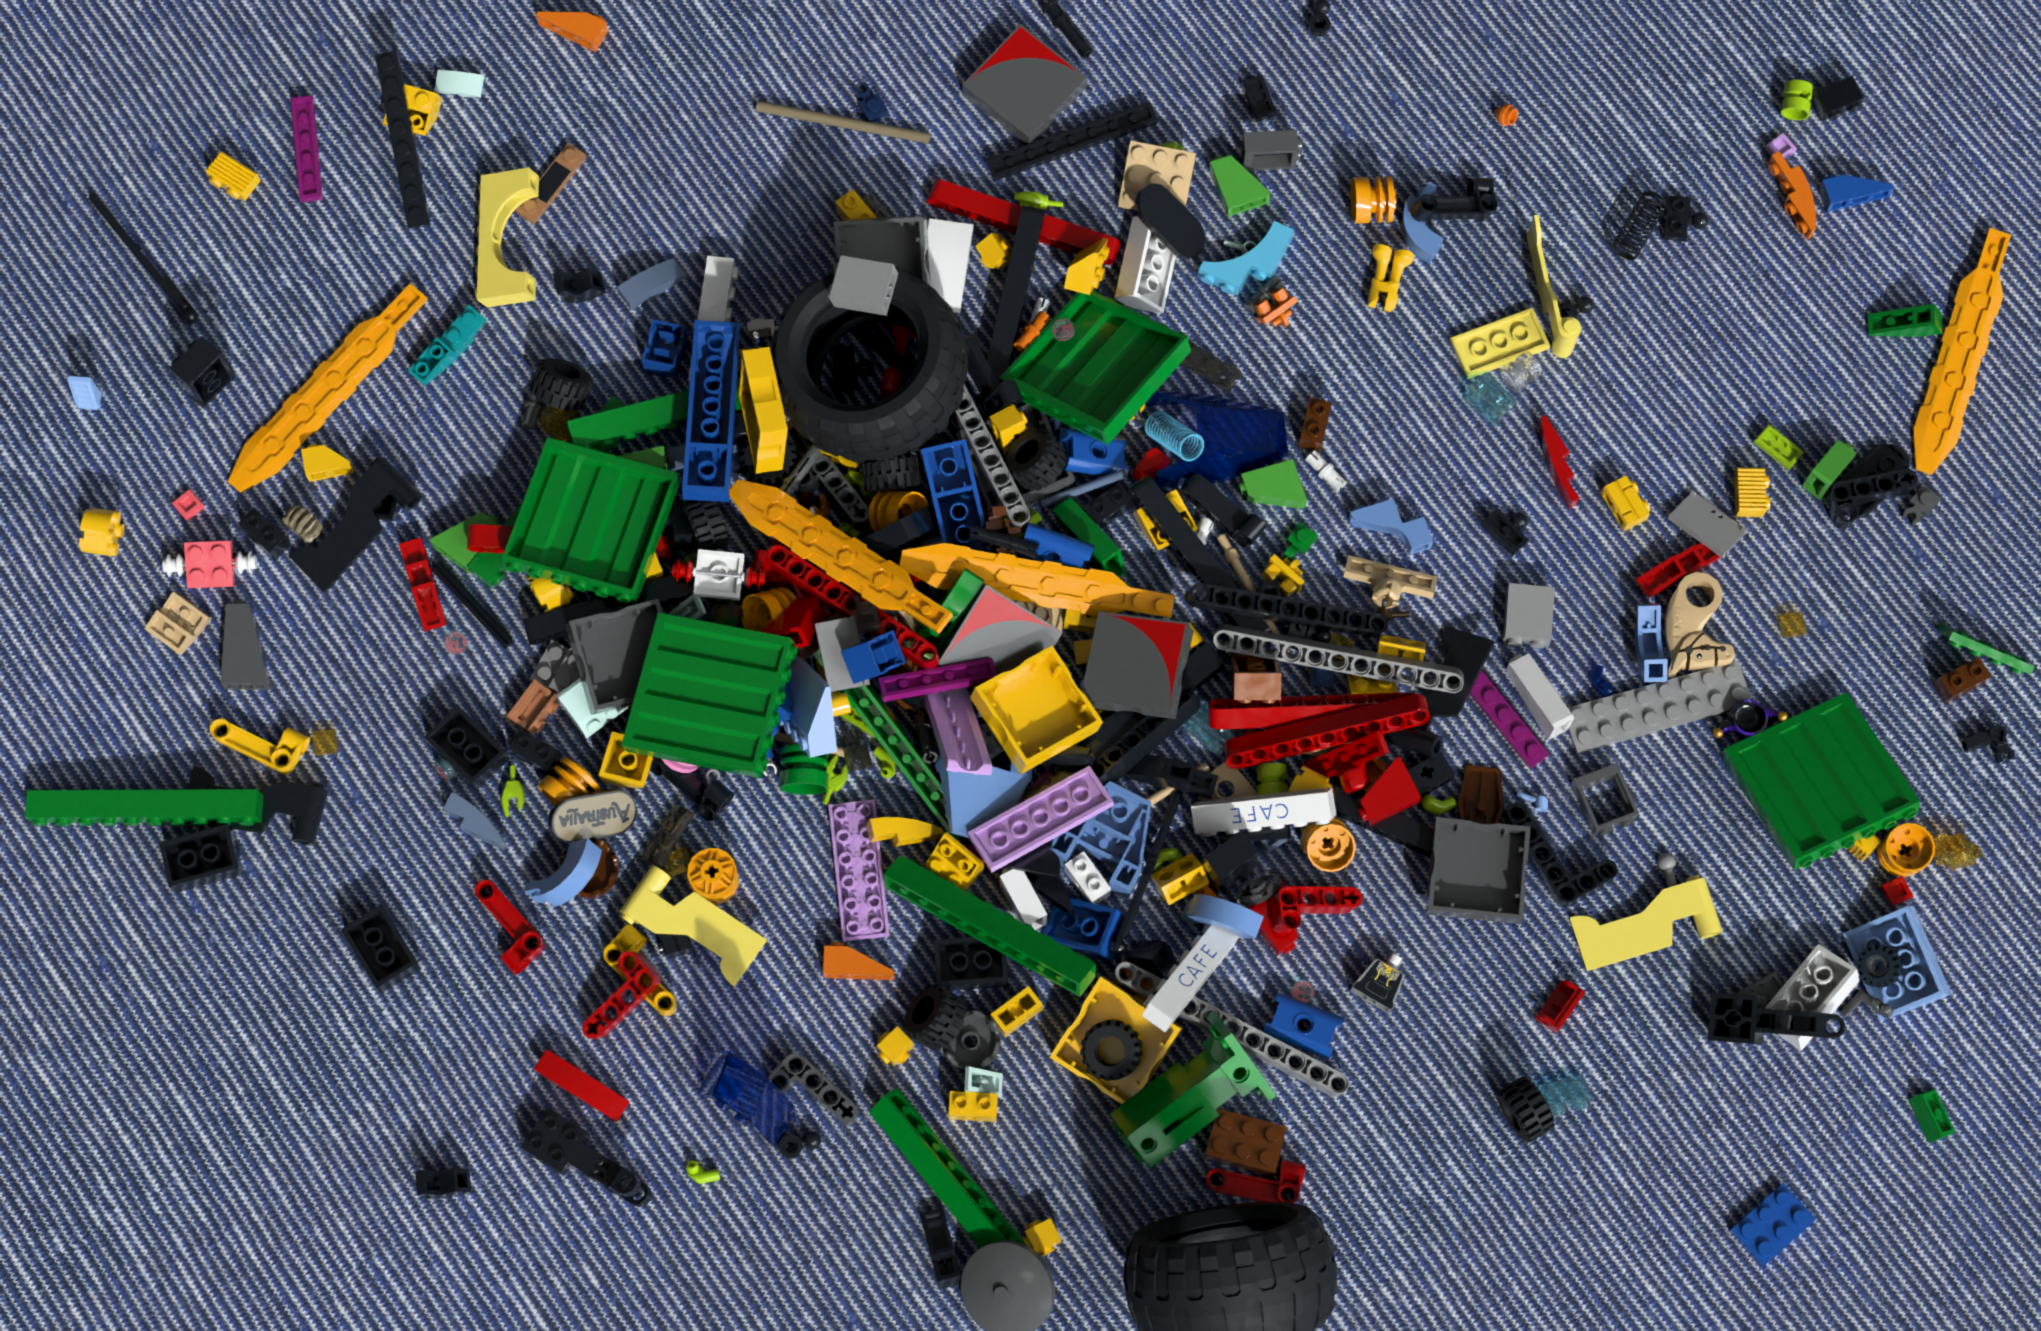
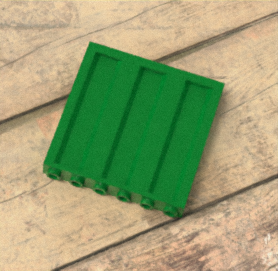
M1093 290L1090 295L1077 292L1002 374L999 380L1000 383L1008 379L1013 380L1024 398L1022 402L1108 445L1191 352L1189 339L1183 332L1170 329L1166 324H1160L1147 315H1141L1129 306L1125 307L1112 298L1100 295L1096 290ZM1061 325H1070L1073 327L1074 333L1069 339L1058 340L1054 336L1055 329ZM1058 334L1057 337L1059 338V337H1064V336H1067V335H1059V334Z
M547 437L502 556L504 567L513 573L523 572L535 579H548L556 585L566 584L578 591L588 590L600 597L606 598L610 596L617 598L618 601L625 604L630 602L637 604L680 484L679 473Z
M658 613L621 746L631 753L761 778L762 772H765L768 764V759L766 758L768 749H771L773 746L774 737L772 733L774 727H777L779 723V707L785 700V684L791 678V662L795 660L797 655L795 642L790 637Z
M1847 692L1763 730L1761 733L1735 743L1723 751V762L1793 870L1800 867L1807 868L1819 858H1828L1836 850L1841 848L1847 849L1856 841L1862 838L1868 839L1883 828L1889 829L1904 818L1906 820L1911 819L1919 810V798Z

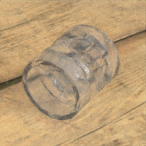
M1528 351L1515 358L1516 363L1510 362L1500 369L1503 381L1515 393L1528 386V381L1533 382L1543 374L1540 363Z

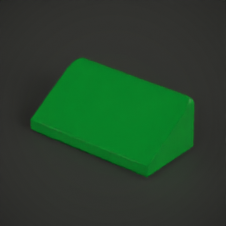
M1936 1089L1926 1091L1909 1099V1103L1929 1143L1956 1133Z

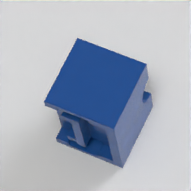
M655 319L652 320L648 344L642 357L645 373L678 379L685 345L688 342L686 326Z
M894 630L865 639L841 651L853 684L888 672V670L906 663Z

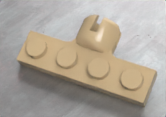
M1348 555L1343 575L1344 578L1373 585L1372 600L1378 607H1381L1382 600L1387 601L1385 609L1398 605L1402 592L1433 599L1437 576Z

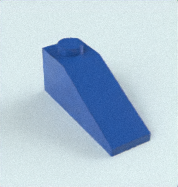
M1829 175L1822 180L1818 190L1826 212L1888 198L1894 190V185L1849 175Z

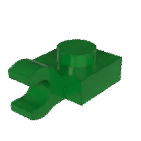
M1299 523L1286 541L1290 546L1284 552L1283 559L1287 557L1292 562L1298 552L1305 555L1319 535L1302 523Z

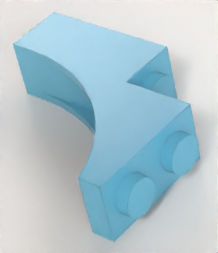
M1274 221L1266 236L1252 250L1227 261H1203L1199 268L1198 277L1208 285L1214 284L1220 287L1223 292L1237 296L1249 274H1252L1259 281L1268 282L1274 276L1293 239L1294 229Z

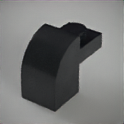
M586 268L574 275L560 270L553 273L555 290L558 295L564 296V301L567 303L592 300L606 293L602 272Z
M449 1168L441 1171L420 1170L415 1172L417 1196H426V1199H438L472 1193L470 1169Z

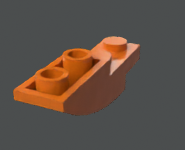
M1780 151L1772 154L1768 162V169L1780 182V188L1783 193L1788 195L1784 202L1786 213L1793 217L1798 231L1804 234L1806 239H1809L1816 229V209L1809 183L1800 166L1798 165L1791 169Z

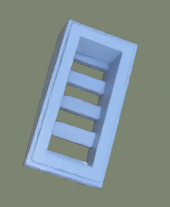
M68 376V383L76 406L81 409L98 410L102 393L91 377Z

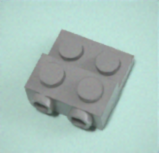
M551 640L529 679L530 682H533L535 679L554 694H559L578 680L580 676L572 648L570 647L569 649Z

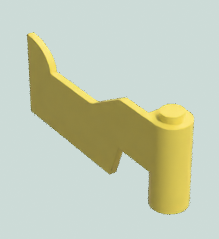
M1534 215L1526 237L1543 313L1548 312L1553 333L1551 351L1556 357L1566 358L1571 355L1581 332V324L1575 318H1561L1558 302L1549 282L1541 246L1539 216Z
M652 865L619 910L622 914L620 918L627 924H641L655 934L686 935L722 958L720 962L722 974L735 987L767 942V939L696 892L691 893L675 906L671 905L659 897L671 877L660 868Z
M1695 875L1685 879V883L1665 888L1643 912L1603 925H1599L1595 919L1588 916L1569 917L1586 970H1594L1672 946L1673 921L1688 916H1693L1700 939L1721 934L1723 930L1705 878Z

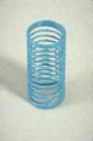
M1156 411L1146 420V434L1183 460L1193 461L1203 452L1204 440L1202 436L1164 411ZM1157 416H1159V417L1154 421V423L1152 424V428H1151V431H1150L1151 423L1153 422V420H1154ZM1158 419H1160V420L1157 422V424H1156V426H1155V428H1154V435H1153V427H1154V424L1156 423V421H1157ZM1162 420H1164V421L1159 425V427H1158V429H1157V433H1156V428H1157L1158 424H1159ZM1164 422H1166V423L1162 426V428H1161V430H1160V433H1159V435H1158L1159 428L1161 427V425H1162ZM1194 436L1193 446L1187 452H1185L1191 446ZM1190 438H1191V442H1190L1189 446H1188L1186 449H1184V448L1187 446V444L1189 443ZM1196 438H1197L1196 447L1194 448V450H1193L1192 452H1190V451L1192 450V448L1194 447L1195 442H1196ZM1199 440H1200L1199 448H1198V450L1194 453V451L1197 449V446H1198V443H1199Z

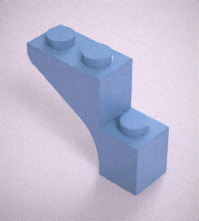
M1379 499L1373 505L1367 507L1359 505L1350 511L1348 520L1351 526L1395 535L1404 543L1409 555L1431 549L1433 539L1425 518L1414 516L1402 523L1394 499Z

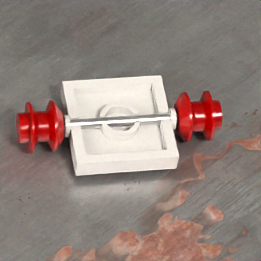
M698 549L697 565L694 569L691 560H688L686 564H682L680 559H678V563H673L672 577H676V582L682 577L688 583L692 579L693 574V577H695L693 596L739 601L741 585L744 579L748 589L753 584L757 585L758 590H760V585L765 586L766 572L762 571V567L758 571H753L752 566H749L745 574L743 572L745 554L702 549Z

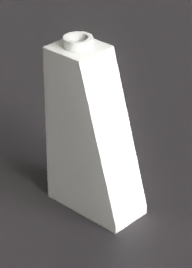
M1529 653L1524 656L1519 654L1511 658L1506 671L1547 741L1567 731L1574 720V716Z

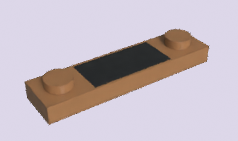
M567 143L539 179L538 197L531 198L522 203L515 210L516 214L535 225L587 158L586 154Z

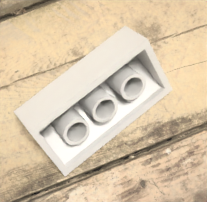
M1138 216L1132 218L1114 298L1131 308L1161 314L1164 312L1176 256L1141 222Z
M1818 944L1765 1009L1833 1014L1858 984L1857 968ZM1779 1034L1781 1038L1801 1051L1813 1038Z

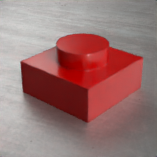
M1903 876L1880 887L1891 908L1914 897Z

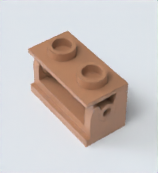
M534 679L507 714L509 722L531 735H534L535 732L539 733L545 725L544 720L549 714H554L559 706L557 694H554Z

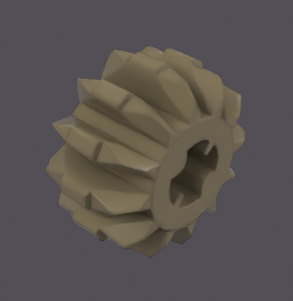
M294 505L289 509L282 519L285 526L305 542H312L323 529L322 524L316 517L298 505Z

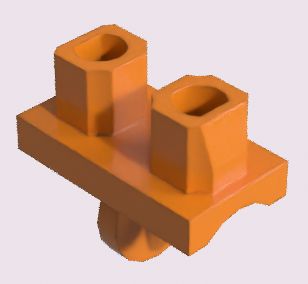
M1279 287L1271 293L1276 302L1275 304L1270 306L1267 299H1262L1254 304L1258 314L1255 319L1258 323L1263 322L1267 324L1271 321L1273 327L1278 324L1286 327L1289 325L1287 318L1292 315L1288 308L1298 301L1295 296H1290L1284 288Z

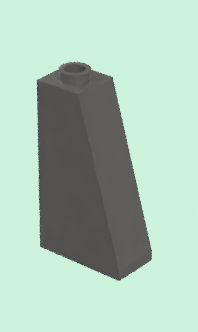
M234 601L233 604H226L221 685L225 690H271L272 685L254 610L245 601Z

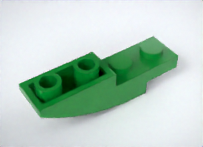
M964 568L939 603V605L949 610L953 617L940 634L923 625L917 635L937 648L942 641L946 640L964 615L984 583V579Z

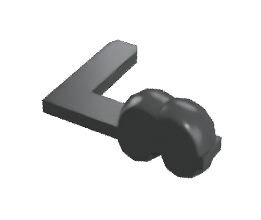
M1860 989L1840 1012L1842 1016L1848 1017L1861 1002H1864L1871 1006L1876 1013L1887 1019L1893 1015L1894 1009L1889 1004H1884L1879 998H1874Z

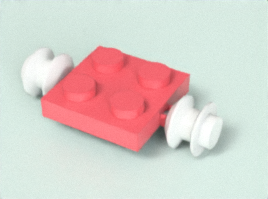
M232 540L184 542L185 560L181 554H178L176 558H172L170 554H167L166 559H163L162 563L163 572H167L168 577H171L173 572H177L180 577L186 570L187 588L235 586V567L240 574L243 573L244 569H248L250 574L253 573V569H257V557L252 554V551H249L247 556H243L242 552L239 551L236 557L233 558Z

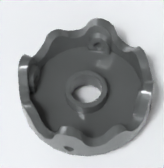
M972 1010L966 1012L964 1024L961 1026L959 1034L955 1036L952 1042H949L948 1046L942 1047L944 1056L951 1065L963 1071L968 1066L979 1069L989 1066L998 1055L1000 1049V1034L997 1024L992 1018L979 1011ZM967 1036H974L978 1043L975 1047L968 1048L964 1045V1039Z

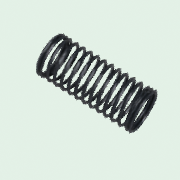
M1644 191L1626 223H1624L1621 231H1619V234L1612 243L1613 250L1619 256L1627 260L1637 259L1638 254L1641 252L1640 250L1643 249L1645 242L1653 232L1652 230L1655 229L1657 222H1659V218L1662 217L1664 210L1668 207L1667 201L1661 195L1653 191ZM1644 196H1650L1659 200L1663 203L1665 207H1662L1656 201L1645 198ZM1646 205L1657 210L1658 212L1649 209ZM1643 209H1646V210L1652 212V213L1655 214L1656 216H1653V215L1647 213V212H1646L1645 210H1643ZM1641 213H1644V214L1648 215V216L1651 217L1653 220L1648 219L1647 217L1643 216ZM1639 217H1642V218L1646 219V220L1649 221L1651 224L1644 222V221L1641 220ZM1636 221H1639V222L1645 224L1648 228H1646V227L1640 225V224H1639L1638 222H1636ZM1634 225H1637V226L1641 227V228L1644 229L1646 232H1644V231H1642V230L1636 228ZM1632 229L1639 231L1644 236L1637 234ZM1630 233L1638 236L1641 240L1633 237ZM1627 237H1630V238L1634 239V240L1637 241L1639 244H1637V243H1635V242L1629 240ZM1616 244H1619L1627 252L1635 254V256H1630L1622 252Z

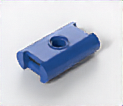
M1065 428L1060 432L1059 442H1063V447L1067 454L1066 465L1062 470L1105 476L1125 468L1128 474L1129 466H1125L1124 447L1128 445L1126 438L1115 437L1106 445L1078 430Z
M1029 522L1024 539L1040 544L1039 550L1036 551L1038 554L1036 558L1018 553L1017 557L1041 562L1047 560L1061 563L1064 566L1086 569L1087 563H1084V560L1090 561L1095 545Z
M1277 993L1274 1004L1278 1006L1271 1024L1266 1022L1263 1032L1282 1042L1330 1059L1333 1047L1329 1045L1336 1028L1341 1029L1345 1018ZM1307 1021L1310 1024V1029L1301 1031L1297 1027V1023Z

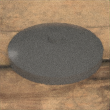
M999 1240L983 1246L970 1257L962 1273L961 1293L968 1313L984 1330L1034 1331L1046 1321L1052 1311L1055 1301V1283L1047 1263L1035 1250L1017 1241Z

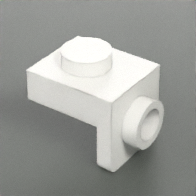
M757 318L747 323L749 339L773 337L774 330L779 328V326H775L774 318L767 320Z

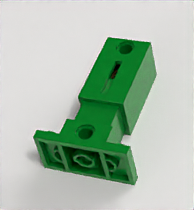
M1214 1011L1205 1016L1211 1024L1208 1026V1029L1213 1035L1202 1043L1205 1048L1202 1053L1185 1066H1182L1178 1061L1110 1113L1115 1120L1112 1126L1139 1162L1142 1163L1145 1160L1150 1168L1217 1118L1219 1114L1215 1109L1236 1093H1239L1243 1098L1254 1090L1259 1097L1264 1095L1268 1101L1277 1096L1234 1035Z

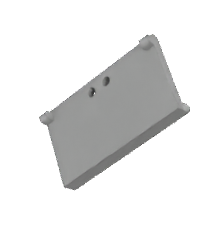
M1694 490L1668 516L1670 521L1722 559L1748 532V529L1731 519Z
M856 616L814 624L826 683L830 686L831 694L835 691L870 685L869 679L853 684L841 654L842 650L861 642Z

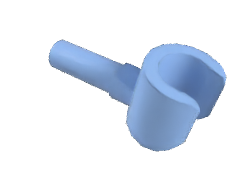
M1518 791L1517 797L1535 803L1536 811L1547 812L1548 800L1546 797H1535Z

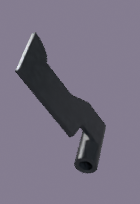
M386 458L375 459L364 475L353 485L344 518L316 548L313 546H303L289 555L295 564L324 593L332 587L383 531L374 509L387 495H390L405 511L416 507L422 499V494Z
M1445 626L1442 634V645L1448 654L1442 665L1456 667L1463 672V688L1457 693L1427 690L1422 695L1427 700L1430 713L1429 721L1423 725L1383 734L1385 741L1432 758L1438 757L1443 747V737L1428 732V729L1434 717L1459 716L1495 643L1494 640ZM1450 676L1447 679L1450 684H1457L1460 681L1456 676Z
M1073 745L1042 762L1055 765L1051 784L1048 786L1025 788L1022 802L1087 766L1093 767L1095 753H1092V748ZM1053 839L1004 866L1005 868L1059 878L1061 873L1060 860L1057 854L1050 850Z
M194 766L187 790L232 788L215 786V780L210 773ZM287 781L276 783L259 790L264 795L262 822H254L252 826L231 822L229 826L235 830L263 834L276 813L296 816L297 820L291 840L298 844L314 846L328 791L324 789V785L312 782L311 785ZM208 823L211 826H220L216 823Z

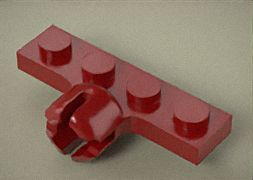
M1381 730L1304 762V765L1328 778L1337 775L1344 792L1350 794L1351 792L1362 790L1363 787L1365 789L1370 785L1365 764L1390 752Z

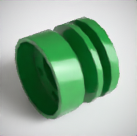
M798 744L781 748L780 756L783 759L780 761V766L787 769L780 773L779 789L781 791L797 795H815L828 791L829 774L822 770L829 766V762L826 760L829 757V753L810 758L804 750H801Z

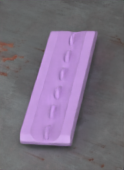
M967 687L922 695L946 771L991 775L992 763Z
M875 799L830 804L828 806L843 942L890 937L880 842L870 843L866 828L869 819L877 818Z

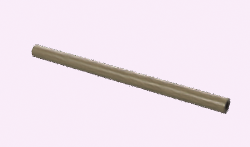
M757 101L756 112L929 144L931 133L774 103Z

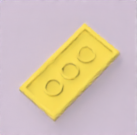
M1533 307L1450 337V343L1467 379L1550 349V343Z

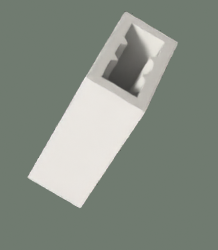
M1010 868L1004 869L1002 875H1000V888L1017 920L1031 925L1034 930L1046 925L1047 913L1025 872Z

